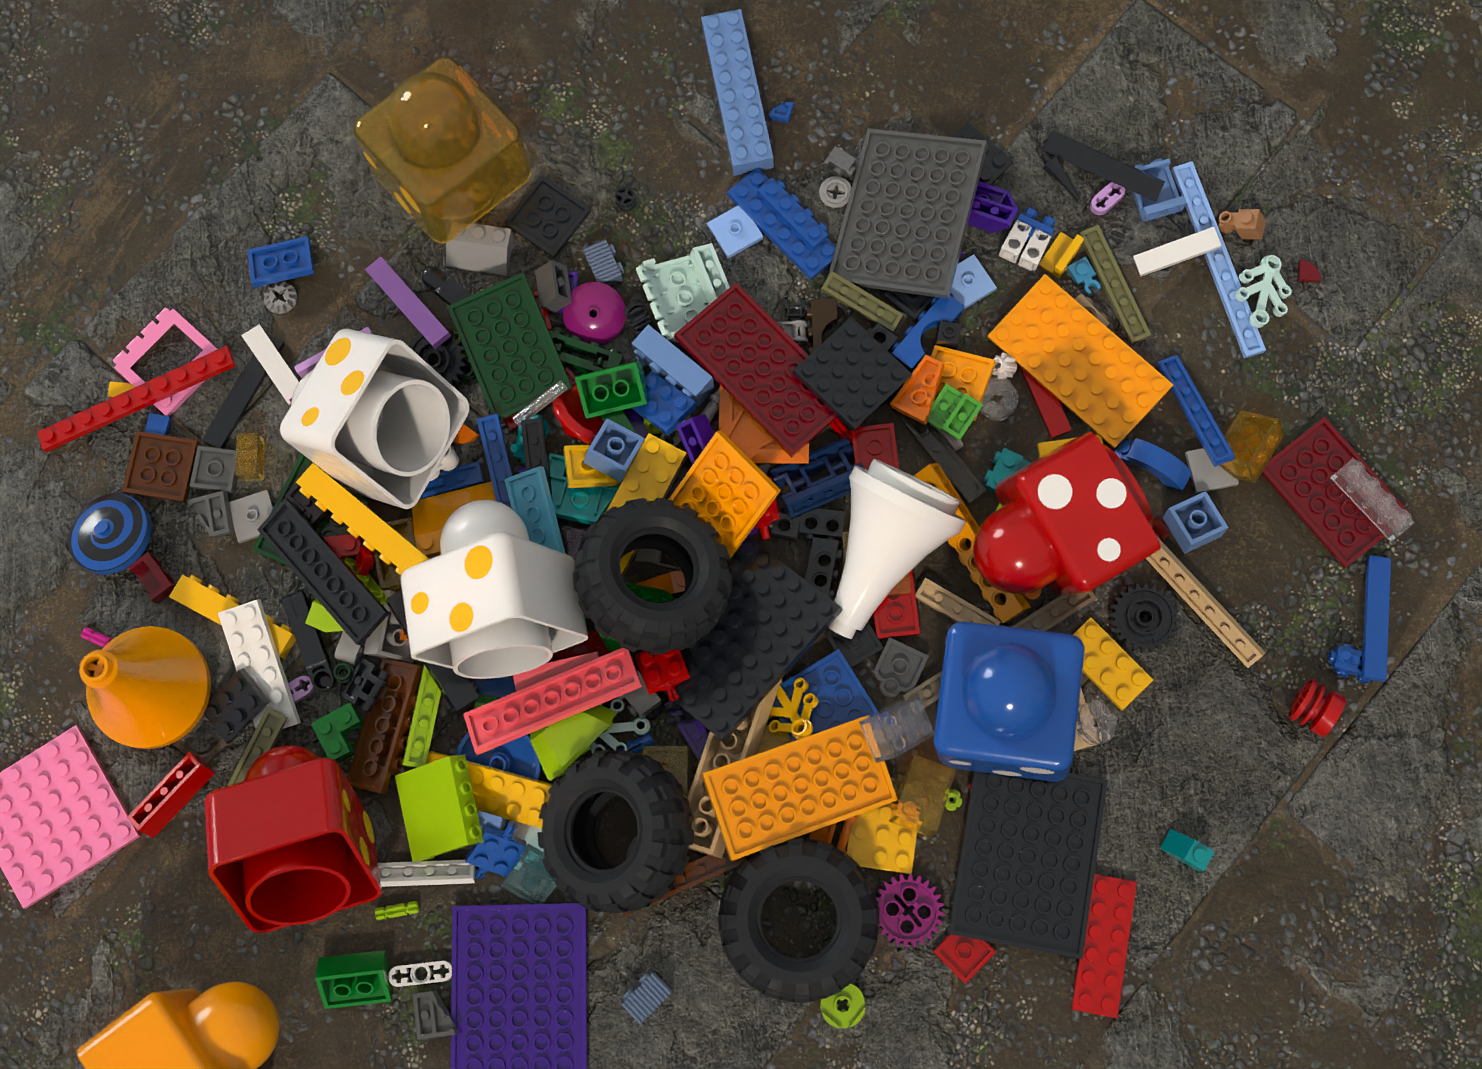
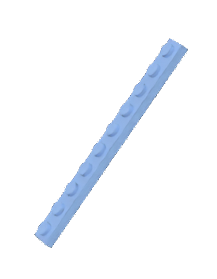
M1193 161L1175 166L1171 171L1181 196H1184L1186 200L1185 207L1195 233L1215 227L1222 245L1219 249L1205 253L1204 257L1242 355L1245 359L1264 353L1266 349L1258 328L1250 324V315L1252 313L1247 300L1240 302L1235 298V292L1241 288V284Z

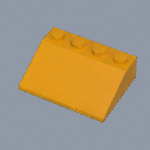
M492 481L418 500L416 505L412 507L417 549L429 559L441 555L440 538L447 519L455 510L466 503L476 500L496 501Z

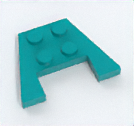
M549 453L552 500L556 517L593 525L600 515L606 512L621 483L616 486L568 488L567 477H564L566 472L564 456Z

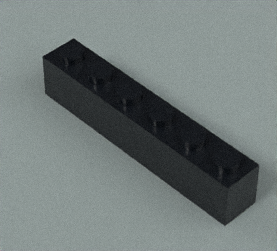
M402 590L388 597L385 602L409 639ZM423 662L453 713L479 698L477 694L479 689L473 681L470 682L468 678L457 675L451 668Z

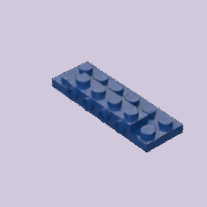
M756 168L727 191V196L755 222L757 227L811 281L831 265L836 246L828 239V229L823 223L818 224L813 219L814 215L809 209L806 208L804 210L799 205L800 201L794 194L789 195L785 191L786 187L782 181H775L773 178L769 179L759 168Z

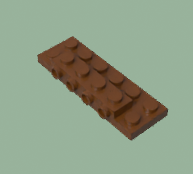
M385 658L382 659L378 675L382 669L389 672L386 679L387 684L385 688L382 687L378 694L376 705H373L370 712L366 714L347 779L352 787L386 795L391 775H397L398 770L402 769V755L407 745L418 693L417 685L423 667Z

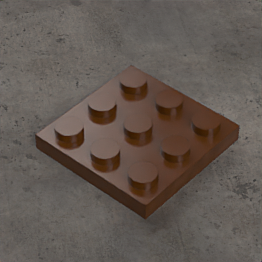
M136 431L122 492L186 503L197 447L200 442L193 439Z

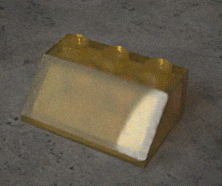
M1240 410L1224 435L1235 455V459L1219 466L1236 479L1256 483L1284 437L1280 419Z

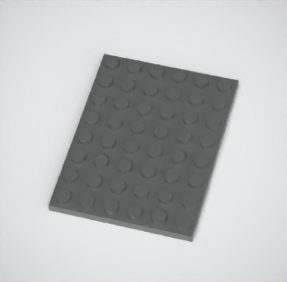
M868 128L829 274L833 271L860 287L949 299L988 146L987 141Z

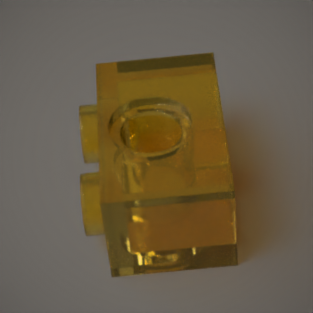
M258 433L236 434L235 475L242 481L264 480L265 439Z

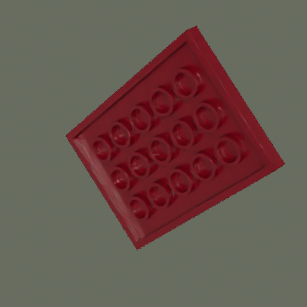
M1326 417L1322 418L1258 469L1343 569L1411 516V513Z

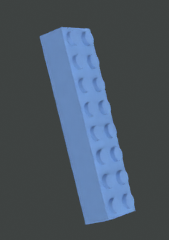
M739 9L701 17L733 175L750 173L756 168L760 170L774 168L773 153L742 11Z

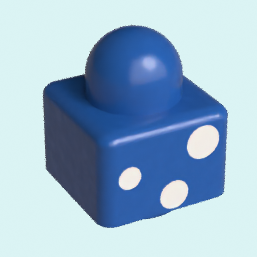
M962 621L953 624L949 628L946 637L933 740L939 762L945 767L1052 782L1065 779L1070 772L1074 754L1085 654L1084 644L1081 639L1072 634Z

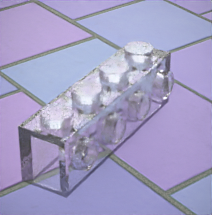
M1352 458L1330 477L1390 541L1399 537L1415 523L1412 520L1411 514L1396 503L1395 497L1381 487L1378 479L1371 477L1366 472L1365 466L1360 461Z

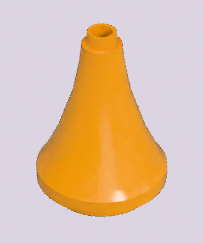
M147 626L126 631L112 639L102 650H95L87 654L80 664L79 672L81 679L86 684L87 704L93 720L108 737L126 746L139 749H154L180 740L197 725L209 702L211 676L205 657L191 640L167 628Z

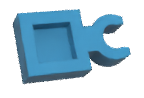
M1086 257L1067 266V271L1076 286L1083 284V291L1086 296L1091 294L1090 286H1093L1096 291L1100 290L1099 282L1092 279L1096 276V273Z

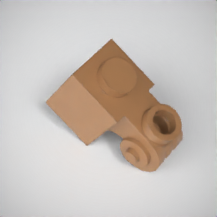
M1239 209L1238 213L1225 211L1219 216L1218 228L1219 231L1224 233H1231L1232 230H1236L1241 239H1262L1266 219L1259 209Z

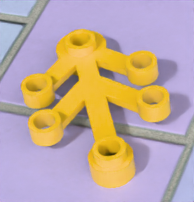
M797 678L795 680L791 701L784 689L779 685L776 696L784 708L772 707L768 719H771L773 716L790 718L793 723H781L778 720H773L769 724V730L774 735H780L782 732L792 733L793 737L797 740L811 735L813 725L809 719L812 708L818 705V698L812 693L804 696V707L800 717L797 712L801 697L809 688V683L804 678Z

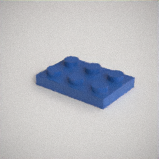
M308 236L247 250L251 283L254 288L315 274L311 243Z
M651 371L645 377L648 404L631 409L669 436L676 429V425L682 423L698 406L693 399Z

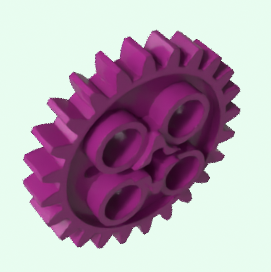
M900 874L898 882L892 877L891 885L884 882L883 884L886 889L877 890L881 895L876 897L880 914L879 927L882 926L883 928L880 935L887 933L886 941L888 942L895 938V946L900 941H903L904 948H907L908 942H911L913 948H915L916 941L918 940L924 945V937L932 940L930 932L938 933L939 931L935 925L943 924L938 919V916L945 915V913L938 909L944 906V903H937V899L941 897V894H933L936 887L934 886L929 889L927 887L929 880L923 884L920 883L921 876H918L914 881L912 874H909L907 880ZM906 888H910L915 892V898L912 901H906L903 897V891ZM894 895H898L907 907H913L911 912L920 921L921 927H918L909 915L904 916L902 914L904 908L896 901ZM889 903H895L898 907V913L894 916H890L886 912V906ZM921 906L928 907L930 911L926 919H922L918 915V909ZM905 920L910 921L913 925L912 931L908 934L903 933L900 927L901 923Z

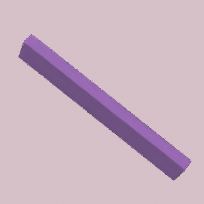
M379 257L365 269L434 349L451 337L445 327L382 257Z

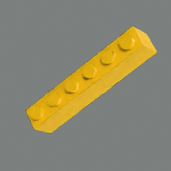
M182 575L169 597L212 621L222 625L218 613L240 606L237 604L239 600L227 594L226 597H223L219 594L221 590L210 584L208 587L201 585L203 580L193 575L189 578ZM266 615L278 655L285 659L296 641L294 634H292V628L284 624L279 627L273 624L275 619Z

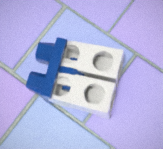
M1027 208L1023 214L1020 213L1001 247L999 256L1016 264L1026 243L1027 245L1018 265L1035 273L1053 235L1055 219L1045 216L1042 223L1035 220L1038 212L1032 208Z

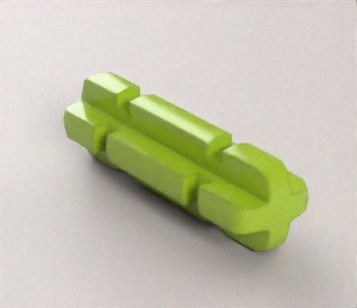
M412 901L407 904L401 903L387 906V908H376L375 917L376 920H383L387 917L404 916L407 913L415 914L419 912V904L417 901Z

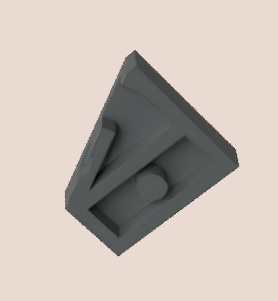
M220 491L187 500L189 506H192L197 512V518L205 525V529L211 537L234 533L227 491Z
M437 990L413 994L417 1040L459 1034V1029Z

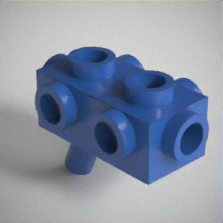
M1342 644L1330 651L1327 662L1331 663L1330 669L1335 670L1336 675L1341 677L1353 675L1357 677V681L1367 684L1370 681H1374L1362 679L1363 652L1355 650L1354 646Z

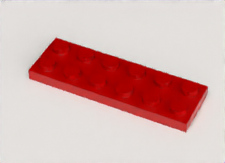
M1094 874L1083 959L1078 958L1071 1005L1072 1010L1113 1018L1118 1017L1137 882Z

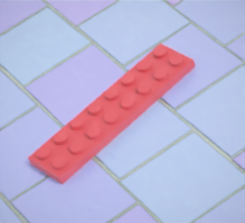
M620 648L463 714L474 751L479 755L641 688L642 684L630 650Z

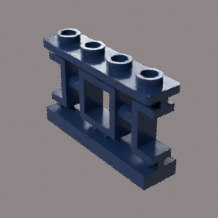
M847 437L810 452L809 464H782L770 469L773 483L779 488L787 485L790 491L782 495V498L791 518L851 493L849 476L854 466L856 465L864 469L865 467L861 462L853 466L849 464L848 459L854 457V450ZM838 459L841 460V462L831 466L830 464ZM824 469L827 470L829 476L811 483L808 476ZM842 470H846V471H847L846 473L841 474V475H839V476H837V475L835 474V473H838V472H840V471H842ZM798 476L802 477L797 481L791 482V479H794ZM804 486L808 488L799 493L796 492L797 489H800Z

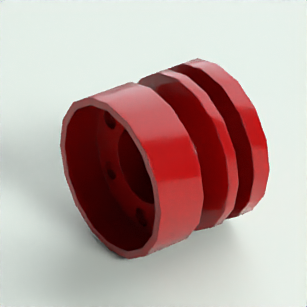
M1311 678L1294 697L1288 718L1292 721L1298 718L1299 725H1304L1310 719L1309 731L1323 738L1339 719L1347 699L1334 690L1324 697L1325 685L1321 684L1317 687L1318 682Z

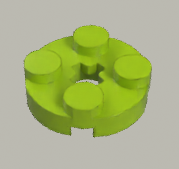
M849 984L841 992L821 999L820 1008L824 1019L830 1025L836 1028H848L856 1025L862 1019L865 1013V1000L862 992L855 985ZM839 999L841 1001L847 999L848 1010L842 1009L839 1011L837 1009L839 1006L837 1001Z

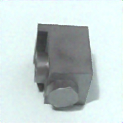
M835 146L824 162V171L828 172L831 170L833 175L840 178L843 177L846 180L848 177L852 178L857 170V167H855L856 158Z

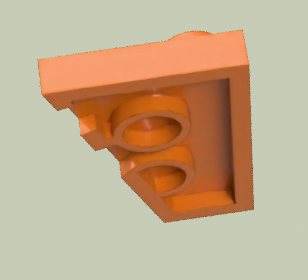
M925 355L913 371L912 376L905 382L890 403L892 409L927 425L944 371V364Z

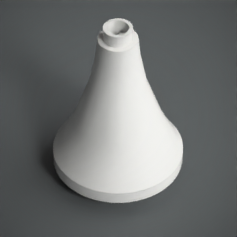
M873 459L868 470L855 465L849 476L851 486V519L845 566L834 600L843 611L829 625L831 630L849 639L853 638L856 630L862 631L874 611L893 587L927 555L948 539L961 533L966 523L965 519L955 514L960 504L959 500L877 459Z

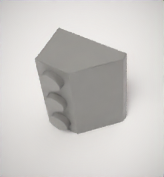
M450 220L446 238V267L507 276L515 239L512 230Z
M383 590L387 597L396 593L391 590ZM385 603L384 607L390 614L367 638L363 654L382 659L414 663V659L411 658L409 641L400 639L402 628Z

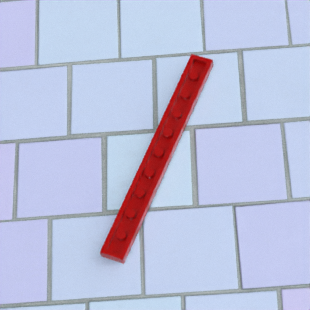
M224 346L38 431L42 450L49 452L236 367L230 348Z

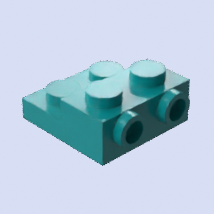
M1003 448L1002 453L997 451L992 462L996 465L993 471L988 470L983 480L987 483L984 489L996 494L995 490L998 482L1029 465L1031 462L1024 460V456L1006 448Z

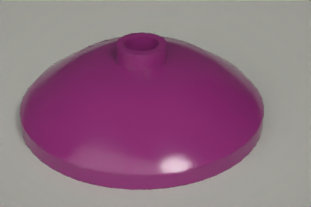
M588 282L576 287L571 292L572 303L563 308L564 323L571 335L581 338L583 342L589 344L590 342H595L600 345L611 341L620 333L626 319L624 313L625 304L615 289L604 283ZM593 309L598 313L595 318L590 316V311Z

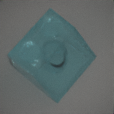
M528 843L507 874L501 887L530 904H543L557 886L555 884L557 880L555 877L552 878L546 871L542 862L545 858L544 852Z

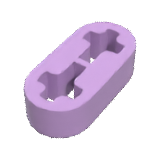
M1113 182L1109 183L1092 199L1090 204L1092 213L1095 215L1107 213L1123 198L1125 188ZM1112 189L1119 190L1118 194L1115 193L1111 197L1109 196L1111 194ZM1104 199L1106 200L1103 207H1096L1097 202L1101 203Z
M300 676L288 683L291 693L294 692L292 697L295 704L310 696L316 689L308 676ZM303 681L310 683L307 686V691L304 689H300L299 691H297V689L303 686Z

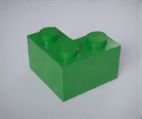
M348 703L311 723L328 758L340 763L355 754L347 734L364 724V720L356 705Z

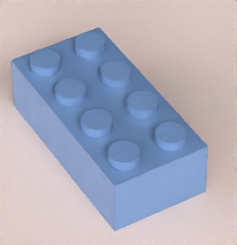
M647 325L632 342L636 361L641 360L643 367L647 365L652 369L651 371L693 399L698 407L714 390L713 377L650 325Z

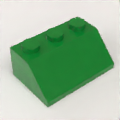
M641 360L575 377L586 419L648 404L646 379Z
M385 950L318 958L315 980L325 1009L392 1001L391 983L388 979L390 966Z

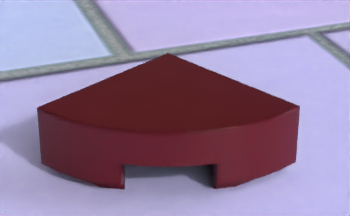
M1299 260L1298 282L1320 283L1321 275L1318 269L1306 260Z

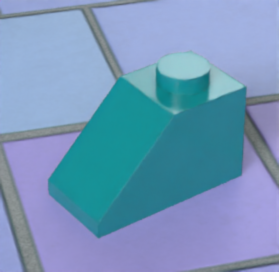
M1172 829L1169 830L1159 848L1198 872L1205 871L1215 851L1197 840Z

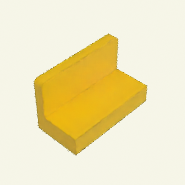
M1060 232L1040 261L1039 267L1060 278L1082 246L1084 238L1077 234L1072 239Z

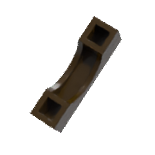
M836 298L811 299V307H807V319H811L812 327H808V339L813 341V347H809V355L822 344V337L825 332L837 325Z

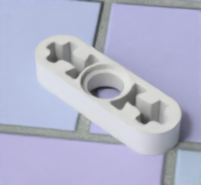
M437 961L396 966L390 970L388 979L396 987L444 982L452 978V963L449 961ZM443 964L445 968H449V973H446L445 978H443L442 974H434L435 979L432 980L433 972L431 965H434L433 970L442 969ZM419 967H424L428 972L424 980H419L416 977V970ZM398 970L402 974L410 973L412 982H409L410 977L402 978L401 983H399L398 979H394V974H398Z

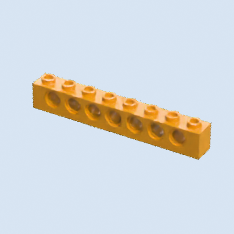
M939 463L929 464L915 474L914 477L930 485L934 484L937 489L960 501L955 514L965 519L966 523L961 533L947 541L958 552L960 562L967 566L973 582L981 588L982 596L993 607L995 617L1002 621V623H1005L1029 609L1030 605L1023 594L1002 592L987 583L979 573L973 555L974 539L979 526ZM967 538L971 541V548L966 546ZM1001 593L1005 594L1006 603L1001 601Z

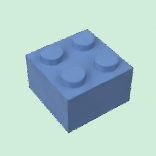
M607 418L588 448L584 463L622 483L645 438Z
M1206 491L1170 507L1163 516L1165 523L1184 554L1222 537L1228 529L1227 524Z

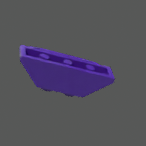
M979 181L968 225L990 233L1010 227L1019 211L1010 191Z

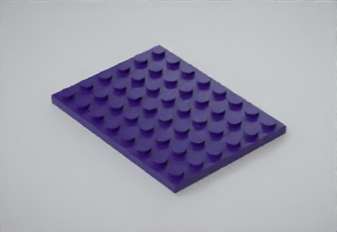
M579 903L452 906L451 1017L459 1029V1034L451 1035V1069H587L586 908L582 907Z

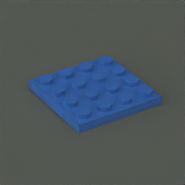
M839 649L780 684L791 701L795 680L797 678H804L809 683L808 690L802 694L797 713L801 717L804 707L803 698L806 694L812 693L818 698V705L812 708L809 719L813 725L811 735L869 715L874 731L885 725L883 718ZM776 696L772 707L784 708ZM778 717L781 723H793L790 718ZM788 733L792 741L797 740L793 737L792 733Z

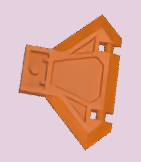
M720 385L719 431L721 430L754 464H809V443L791 458Z

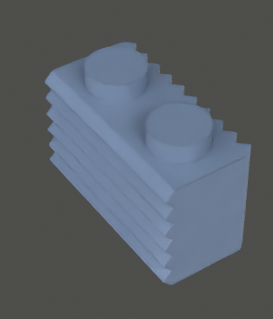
M606 239L583 248L596 282L611 286L623 281L621 275L625 273L620 261L616 263L613 257L617 255L612 244L608 245Z
M647 972L639 980L641 985L635 991L631 988L622 997L625 1001L621 1005L639 1024H642L673 992V989L656 972L652 974Z

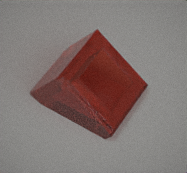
M1160 516L1153 519L1152 529L1155 535L1163 541L1172 532Z

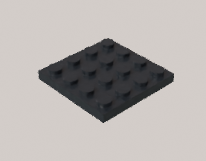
M852 317L792 372L853 432L912 376L911 372Z

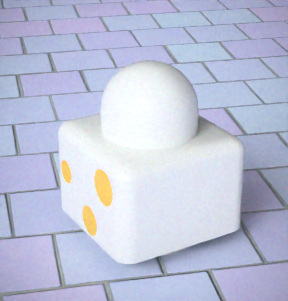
M342 329L334 335L314 370L305 375L296 386L292 396L291 407L281 422L280 433L287 443L351 492L403 509H410L418 502L467 418L469 403L457 389L403 341L352 329Z
M476 500L459 507L451 514L443 527L440 538L441 555L412 566L401 575L411 658L451 668L459 676L489 679L524 673L547 663L552 658L553 653L588 639L585 616L578 604V593L574 590L573 585L575 560L567 554L529 541L528 531L521 517L512 508L501 502Z

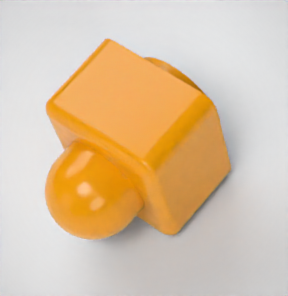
M244 982L221 983L202 994L195 989L153 992L79 1047L77 1055L85 1069H257L269 1058L277 1044L280 1030L279 1016L273 1001L264 991Z

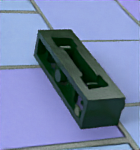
M556 329L549 330L564 367L568 366L570 369L586 374L622 365L625 362L621 352L616 349L610 348L606 350L595 342H590L589 344L583 342L577 336L571 335L568 337L562 335L563 333ZM562 346H565L569 351L598 360L597 364L599 367L594 366V362L564 353Z

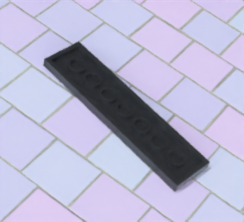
M284 498L257 529L356 645L361 646L390 614L289 499Z

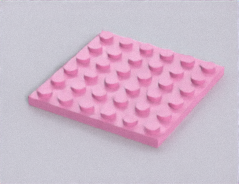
M75 725L0 772V867L20 904L26 909L141 837L139 831L127 818L129 815L128 811L78 725Z

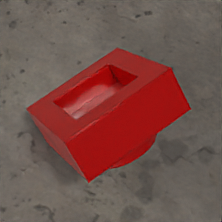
M360 546L354 563L359 575L367 576L369 569L374 565V556L366 546Z

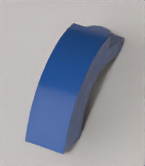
M1136 438L1135 441L1123 439L1115 450V453L1123 462L1149 471L1166 487L1183 491L1192 474L1190 469L1174 455L1141 439Z

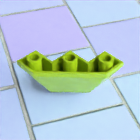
M342 558L384 606L385 600L388 597L369 573L367 576L359 575L354 565L355 560L352 558ZM315 599L305 624L324 632L344 631L323 605Z
M597 705L530 733V741L546 777L551 781L557 776H564L566 774L565 770L580 755L585 754L591 748V744L602 732H606L612 727V720L616 712Z

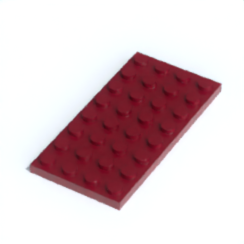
M737 282L674 334V338L791 458L837 418L819 398L792 374L793 370L809 355Z

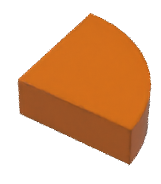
M462 424L452 443H471L479 435Z

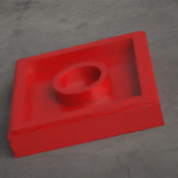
M948 934L933 950L939 959L964 984L997 952L987 941Z

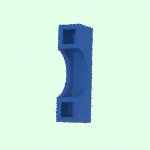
M951 295L949 299L935 297L930 304L932 307L928 312L924 310L917 320L919 322L916 326H910L905 332L904 340L902 342L897 341L892 347V356L909 372L912 373L924 358L925 352L920 341L922 335L933 327H939L940 321L955 323L963 314L965 306Z

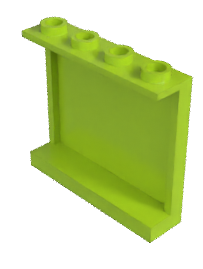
M465 754L448 756L395 775L412 862L430 860L435 858L434 856L471 844L484 842Z

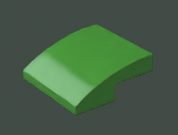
M946 383L933 403L927 423L960 441L983 404L966 393L962 394Z

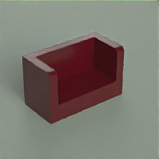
M149 552L127 567L129 571L138 577L150 594V600L156 604L170 596L176 586L158 559Z

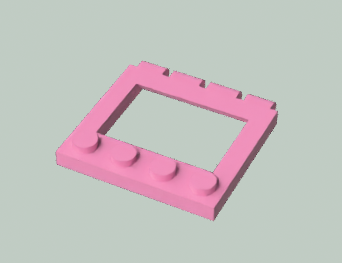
M165 307L155 317L160 322L156 324L151 321L141 331L145 337L141 339L137 335L126 346L130 352L127 354L122 350L112 361L117 364L114 368L134 387L145 383L130 367L173 324L202 349L194 360L218 349L174 309L169 311ZM203 382L156 402L154 405L165 416L170 417Z

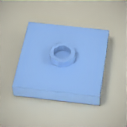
M739 206L707 222L708 228L728 259L763 239V235L755 222Z
M972 255L957 265L950 295L964 305V309L996 291L997 287L976 256Z

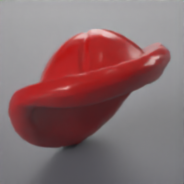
M575 383L572 385L573 389L554 397L553 412L561 423L566 435L591 445L604 422L600 416L585 418L579 391Z

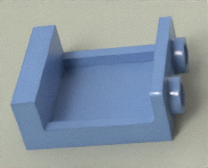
M1160 158L1145 166L1143 164L1134 166L1165 181L1157 201H1152L1132 191L1142 222L1180 212L1186 205L1184 196H1179L1170 172V159L1163 160Z

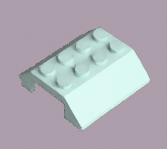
M712 243L693 248L689 256L655 264L656 261L653 258L643 261L636 268L640 281L645 283L642 286L647 299L652 301L650 306L656 320H660L657 323L660 332L668 341L679 343L674 338V334L730 288Z

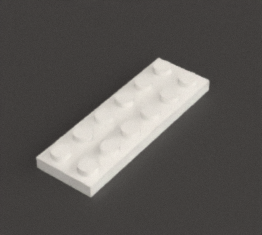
M257 599L219 612L218 615L236 670L244 668L270 701L253 719L255 728H257L267 707H271L288 716L283 729L301 723L261 600Z

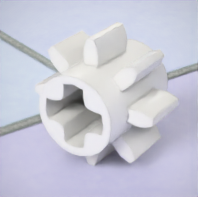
M1002 353L1001 356L995 355L993 360H995L996 364L992 374L998 375V379L1006 380L1007 377H1013L1017 370L1016 358L1010 357L1008 353Z

